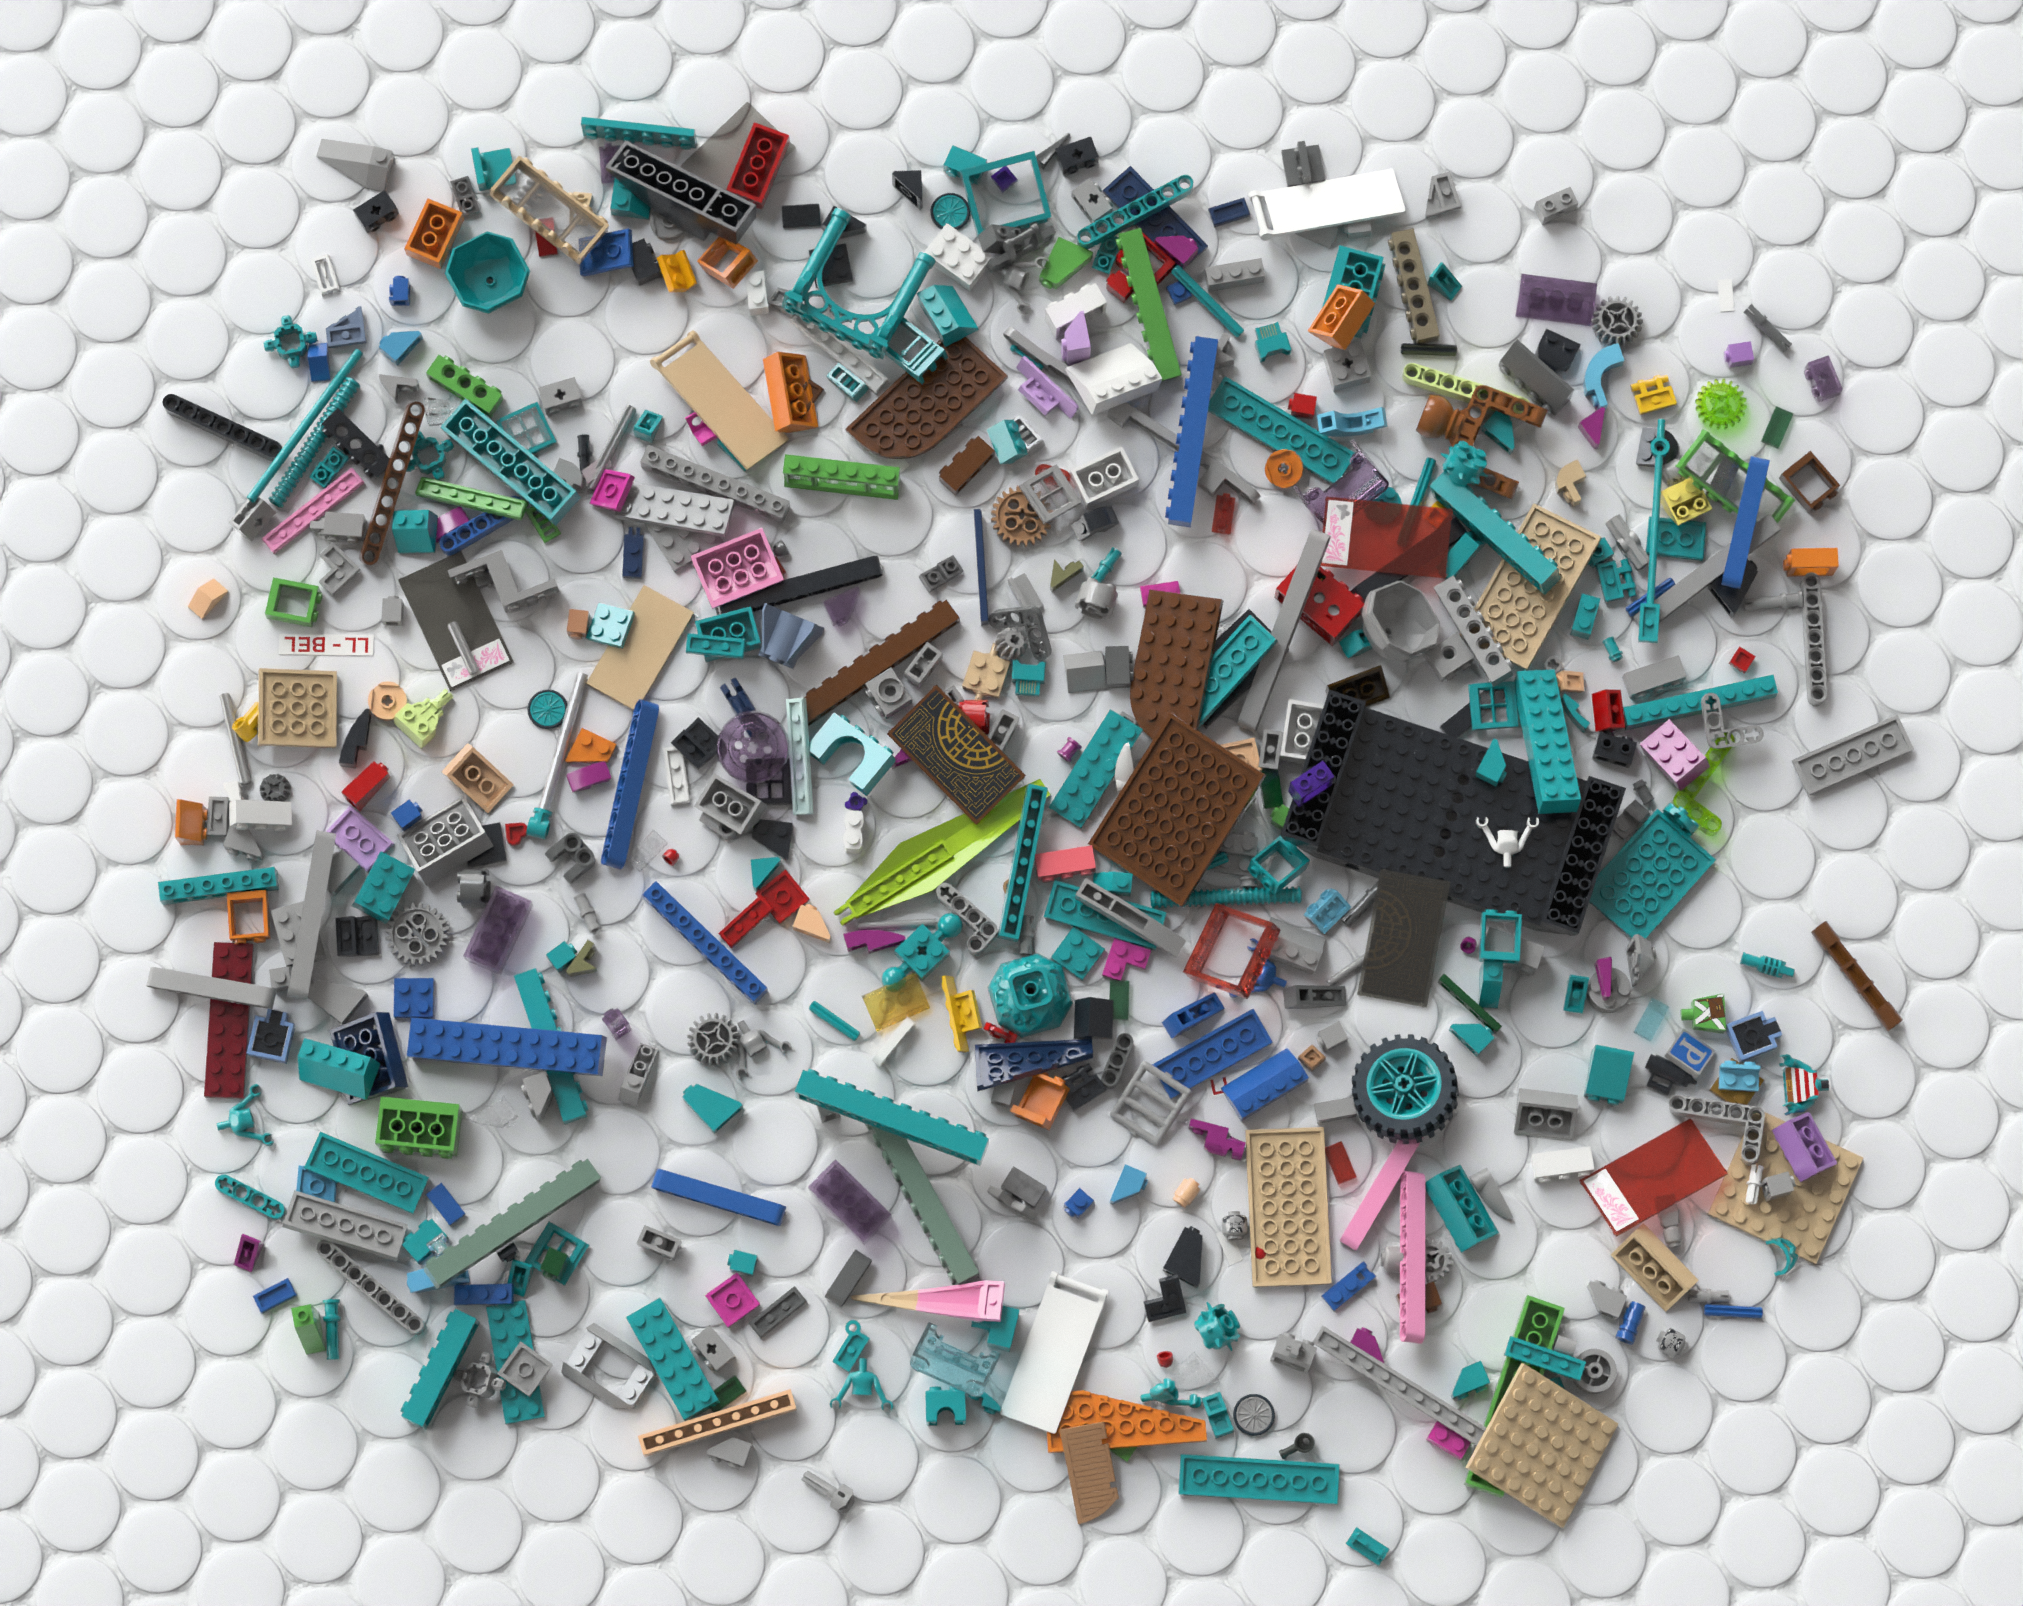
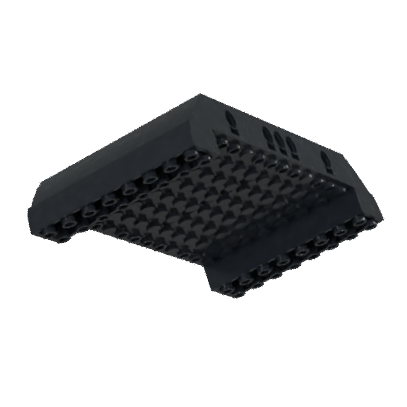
M1329 690L1301 775L1324 761L1334 775L1333 783L1330 788L1301 807H1298L1294 799H1292L1281 831V837L1285 841L1290 842L1316 858L1379 879L1383 878L1384 873L1446 884L1443 900L1481 913L1486 912L1488 909L1498 910V913L1517 911V914H1522L1521 926L1535 931L1570 936L1579 934L1623 800L1625 787L1589 776L1587 781L1577 778L1581 796L1577 812L1539 814L1528 761L1502 753L1506 764L1504 771L1507 774L1502 783L1498 782L1497 786H1494L1475 776L1488 750L1487 747L1366 708L1365 701ZM1466 776L1469 783L1467 785L1459 784L1458 777ZM1460 794L1463 801L1455 803L1452 800V796ZM1454 812L1457 819L1449 821L1446 818V814ZM1479 817V823L1485 824V818H1488L1487 826L1493 834L1496 843L1498 841L1497 831H1518L1517 840L1519 843L1527 827L1528 818H1530L1529 822L1531 825H1536V818H1538L1539 824L1537 828L1532 829L1523 849L1511 855V867H1504V855L1492 849L1483 829L1477 827L1476 820ZM1448 830L1451 833V837L1443 839L1440 836V832ZM1442 848L1445 851V855L1441 858L1436 857L1434 850Z

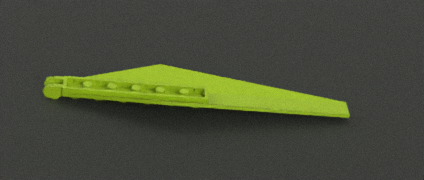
M1041 779L1029 783L1045 787ZM1028 784L1008 793L977 825L964 813L900 842L845 904L833 912L837 916L848 908L852 914L843 918L840 924L844 926L853 919L861 918L932 892L938 885L947 880L1020 820ZM1047 791L1046 798H1048L1051 795L1049 791Z

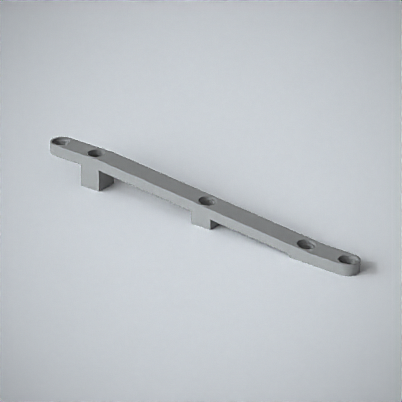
M1008 327L1003 333L1006 340L1012 345H1016L1020 351L1031 359L1040 363L1046 371L1051 370L1073 384L1065 371V368L1069 366L1036 346L1014 328ZM1128 403L1120 404L1110 408L1107 417L1121 428L1128 421H1131L1179 452V445L1176 444L1177 434ZM1202 451L1200 466L1207 471L1198 481L1197 486L1213 498L1225 483L1250 503L1255 504L1261 495L1253 487L1215 458Z

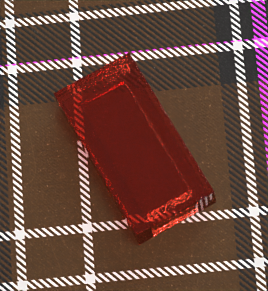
M1342 1141L1325 1147V1155L1337 1184L1340 1185L1355 1179L1356 1174Z

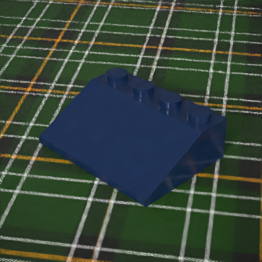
M375 1012L329 1030L334 1047L371 1057L381 1063L367 1100L388 1095L408 1087L389 1012ZM345 1094L348 1105L366 1101L365 1099Z

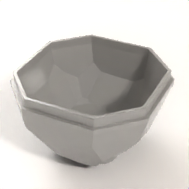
M1400 580L1369 592L1362 610L1363 632L1378 655L1389 660L1407 662L1436 647L1440 621L1421 590Z

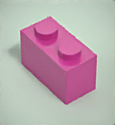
M1438 1421L1426 1438L1427 1441L1459 1460L1462 1459L1471 1444L1470 1441Z

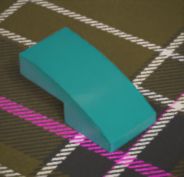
M1565 693L1561 698L1562 706L1570 720L1584 733L1589 727L1590 722L1576 712L1580 705Z
M1218 1392L1201 1398L1215 1439L1233 1433L1234 1429L1221 1393Z

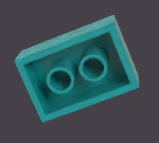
M751 606L695 621L697 633L700 635L745 639L744 652L761 648ZM704 655L706 663L725 658Z
M381 851L360 888L352 907L386 924L415 869Z

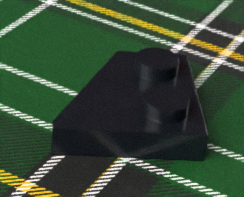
M760 819L753 826L752 839L788 861L793 823Z

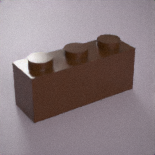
M979 436L975 439L971 438L965 445L966 449L962 453L960 451L956 453L952 458L953 462L949 466L945 465L939 471V481L955 496L995 456V450Z

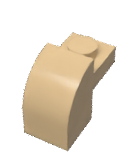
M1578 459L1565 465L1559 471L1555 481L1557 494L1564 491V498L1567 503H1571L1572 507L1579 505L1581 502V497L1575 485L1585 481L1586 474Z

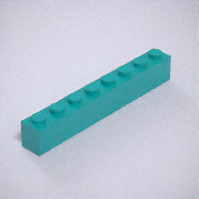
M1774 674L1623 707L1625 731L1663 723L1669 719L1672 721L1703 714L1701 699L1708 693H1714L1719 697L1721 710L1775 698L1778 690ZM1708 696L1709 699L1705 703L1710 705V710H1706V712L1717 711V709H1712L1715 699H1711V696Z
M1028 784L1026 787L997 936L999 939L1014 942L1019 940L1048 791L1047 787Z
M534 968L514 975L531 1028L562 1031L561 1027H556L554 1020L558 1018L554 1008L550 1009L548 1002L551 1001L548 990L544 991L542 984L545 983L542 972L538 973L537 969ZM546 1071L564 1124L586 1118V1111H589L586 1100H581L579 1093L583 1091L579 1081L575 1082L573 1075L575 1074Z

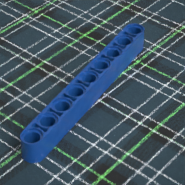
M642 699L637 701L634 708L601 856V864L619 870L624 867L659 713L658 704Z

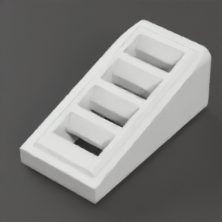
M239 781L223 783L231 802L235 799L243 800L242 787Z

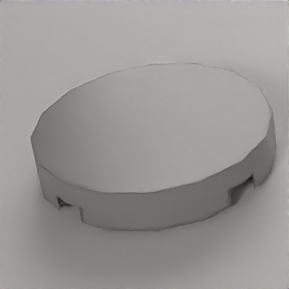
M656 211L651 213L650 226L658 238L674 240L685 232V230L673 224Z

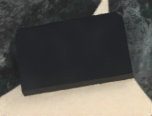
M819 204L781 206L783 228L821 226Z

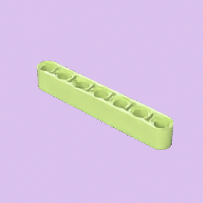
M1416 363L1407 364L1402 374L1403 381L1409 385L1467 403L1470 402L1475 388L1483 385ZM1414 371L1416 376L1410 377L1406 372ZM1431 376L1435 381L1428 383L1425 377ZM1450 382L1453 387L1445 388L1443 383ZM1469 388L1471 393L1464 394L1461 389ZM1480 390L1477 393V397L1480 400H1483L1480 398V394L1486 393L1489 395L1486 390ZM1502 391L1504 393L1510 394L1512 396L1529 402V400L1524 397ZM1518 403V404L1514 405V407H1513L1514 413H1516V414H1521V413H1523V411H1519V410L1516 408L1517 405H1522V404H1519V403Z

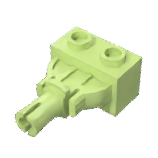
M444 689L435 699L430 700L426 698L423 702H417L413 705L407 703L395 714L394 724L422 749L435 737L439 718L444 714L441 708L453 699V695L450 692L448 693L447 689Z

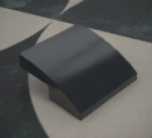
M699 717L671 742L698 770L726 745Z
M371 916L335 918L338 957L379 955L377 919Z

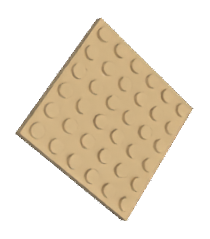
M1764 1112L1765 1122L1758 1162L1755 1164L1757 1169L1758 1165L1764 1167L1761 1182L1766 1177L1789 1172V1175L1793 1176L1796 1187H1793L1794 1191L1789 1196L1766 1202L1762 1187H1760L1757 1203L1753 1205L1746 1203L1748 1189L1746 1183L1750 1178L1751 1166L1745 1165L1741 1159L1743 1134L1707 1215L1763 1241L1776 1238L1787 1239L1795 1245V1253L1798 1257L1817 1264L1863 1157L1825 1140L1838 1164L1800 1182L1772 1132L1773 1129L1786 1121ZM1754 1113L1751 1116L1753 1121H1759L1762 1118L1758 1113ZM1755 1132L1748 1134L1750 1140H1756L1759 1137ZM1752 1151L1745 1153L1747 1159H1754L1756 1157Z
M1521 1363L1465 1468L1557 1526L1564 1528L1618 1423L1526 1364Z

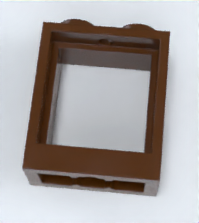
M1811 451L1785 470L1779 477V480L1808 513L1812 510L1816 512L1824 505L1823 501L1827 498L1831 500L1839 493L1837 490L1840 484ZM1807 465H1810L1830 488L1812 503L1806 499L1790 480Z

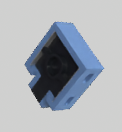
M268 1009L266 1018L255 1016L247 1050L248 1056L287 1064L296 1027L294 1023L287 1022L288 1013Z
M1763 1011L1726 1024V1032L1739 1063L1776 1049L1778 1046L1775 1039L1782 1036L1776 1018L1773 1017L1766 1020Z

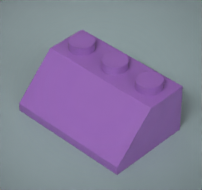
M1810 1112L1790 1119L1772 1130L1776 1141L1780 1144L1786 1159L1791 1164L1794 1174L1800 1182L1838 1164Z

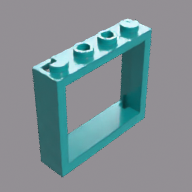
M1035 151L960 170L977 237L985 229H982L969 176L1030 160L1044 213L1001 225L1009 227L1018 226V228L1024 229L1030 227L1029 223L1037 222V225L1048 222L1047 218L1052 217Z

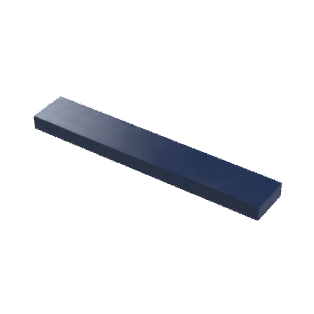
M974 509L981 626L989 624L982 511Z

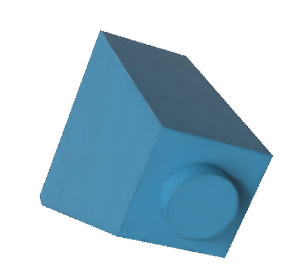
M424 1269L407 1273V1286L410 1289V1293L437 1290L424 1272ZM468 1270L439 1289L470 1283Z

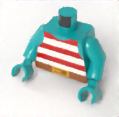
M1789 1054L1780 1055L1784 1059V1063H1779V1066H1787L1782 1070L1785 1104L1782 1106L1788 1108V1112L1784 1114L1787 1116L1792 1113L1805 1112L1815 1104V1101L1819 1098V1091H1829V1080H1818L1817 1071L1812 1070L1811 1066L1792 1058Z

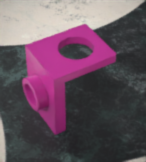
M694 412L685 417L694 437L701 446H704L718 437L703 420L699 425L692 424V420L698 416Z

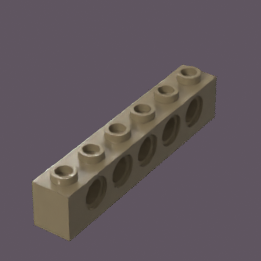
M1414 228L1391 233L1390 240H1388L1389 250L1394 253L1392 258L1394 269L1397 268L1399 273L1397 275V283L1399 287L1402 286L1403 293H1401L1402 303L1407 306L1408 311H1405L1407 322H1411V339L1415 340L1416 344L1438 341L1440 334ZM1407 249L1409 254L1403 255L1399 250ZM1410 266L1414 271L1408 273L1404 270V267ZM1415 284L1418 289L1410 290L1408 285ZM1419 302L1422 304V307L1415 308L1413 303ZM1424 320L1427 325L1420 326L1417 324V321Z

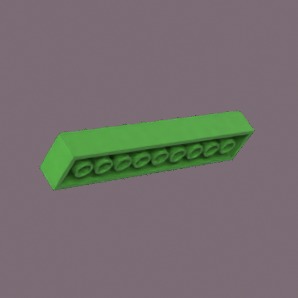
M1527 1295L1512 1337L1552 1350L1565 1308ZM1506 1356L1483 1426L1487 1428L1521 1363L1526 1364L1541 1375L1544 1374L1545 1369ZM1468 1470L1464 1485L1500 1498L1504 1496L1505 1492Z

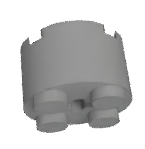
M1087 578V581L1081 584L1075 608H1081V613L1092 618L1102 619L1103 616H1107V619L1111 618L1118 598L1116 586L1112 584L1105 585L1099 583L1094 578Z

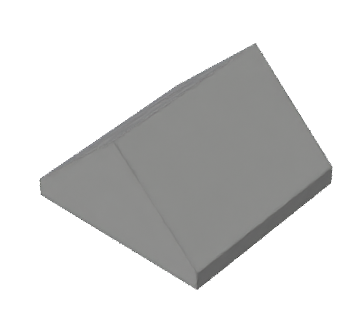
M1102 651L1063 655L1068 693L1106 689Z

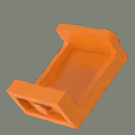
M1044 1072L1033 1075L1019 1105L1013 1104L1010 1112L1017 1118L1049 1131L1070 1089L1065 1085L1066 1081L1056 1076L1054 1079L1048 1077L1049 1074Z

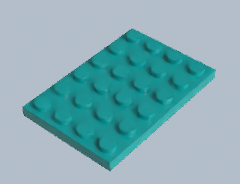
M1657 809L1598 874L1589 903L1630 939L1637 934L1646 939L1711 867L1716 859Z

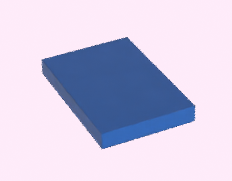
M628 228L605 233L580 264V275L584 277L634 267L632 230ZM596 235L578 239L580 253Z

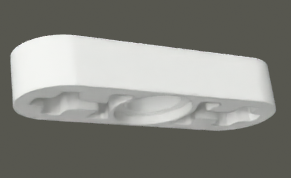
M907 1017L877 1052L872 1061L878 1066H882L916 1023Z

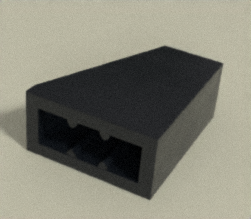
M1748 558L1740 589L1721 585L1724 574L1708 586V590L1731 618L1735 616L1758 573L1756 564L1752 560L1749 561Z
M1190 1226L1189 1228L1184 1227L1163 1267V1271L1170 1275L1178 1274L1181 1281L1198 1289L1201 1272L1202 1235L1199 1234L1200 1231Z

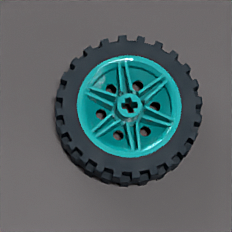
M1400 1034L1394 1035V1040L1388 1041L1387 1037L1381 1039V1045L1376 1046L1375 1043L1370 1046L1371 1051L1368 1054L1364 1052L1361 1055V1063H1356L1355 1076L1352 1075V1096L1361 1121L1366 1123L1367 1129L1371 1132L1374 1130L1377 1133V1137L1381 1139L1385 1136L1389 1138L1391 1143H1396V1140H1402L1403 1144H1409V1140L1416 1139L1417 1143L1423 1142L1422 1137L1427 1135L1429 1138L1434 1137V1131L1438 1128L1442 1131L1445 1128L1446 1120L1451 1121L1453 1109L1457 1108L1459 1089L1452 1061H1449L1446 1052H1441L1439 1046L1434 1042L1432 1045L1429 1044L1427 1038L1421 1036V1039L1417 1040L1413 1034H1408V1038H1401ZM1399 1067L1405 1068L1403 1074L1397 1071ZM1420 1072L1423 1073V1075H1424V1076L1416 1077V1075H1417L1418 1073H1420ZM1387 1079L1390 1081L1389 1083L1383 1084V1080ZM1402 1084H1407V1088L1402 1089ZM1426 1091L1427 1096L1421 1097L1420 1093ZM1392 1098L1394 1100L1393 1104H1388L1386 1102L1387 1099ZM1405 1106H1413L1410 1110L1405 1109Z

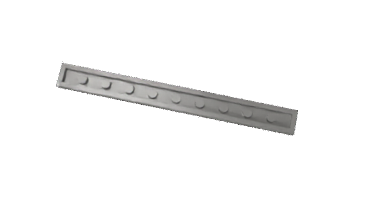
M1321 1327L1313 1340L1314 1345L1476 1446L1478 1445L1486 1430L1485 1426L1328 1328Z

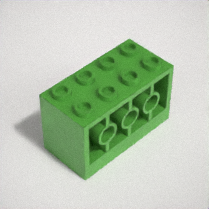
M381 1096L375 1144L384 1153H393L394 1150L401 1151V1154L413 1155V1152L421 1153V1156L432 1157L433 1154L440 1155V1158L452 1159V1156H457L463 1110L459 1104ZM398 1126L403 1127L400 1131H396ZM421 1127L422 1131L416 1133L415 1130ZM441 1129L442 1132L439 1135H435V1132Z

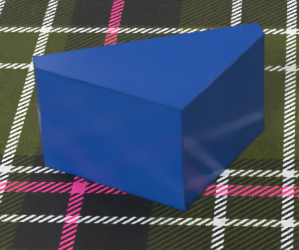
M327 343L308 344V364L311 382L331 380Z

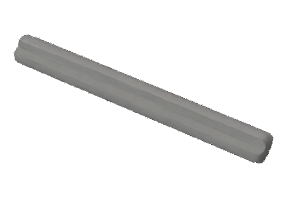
M627 405L600 456L601 459L596 469L600 468L595 478L585 484L587 489L595 491L609 460L611 461L636 412V408Z
M223 693L219 697L239 782L242 786L248 785L251 781L241 739L232 729L236 717L231 696L229 693Z

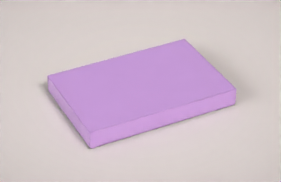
M351 805L326 831L336 834L335 844L366 872L370 871L381 851L386 853L394 845L389 838Z

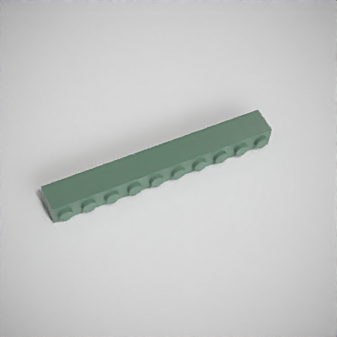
M588 1159L583 1162L582 1160L577 1161L571 1166L573 1169L568 1172L562 1171L556 1176V1180L551 1183L549 1181L545 1182L539 1187L540 1190L535 1194L530 1192L523 1198L524 1201L520 1204L517 1202L507 1208L508 1211L503 1215L501 1213L497 1214L488 1225H480L475 1229L476 1233L470 1237L468 1234L458 1241L459 1244L455 1247L450 1245L442 1251L443 1254L438 1258L436 1256L430 1258L426 1262L427 1265L424 1268V1272L438 1290L598 1184L601 1176Z

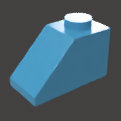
M420 331L391 332L389 336L386 335L381 339L379 349L398 366L420 343L423 336Z
M1125 1164L1110 1203H1118L1138 1195L1140 1190H1145L1149 1181L1146 1179L1147 1173Z

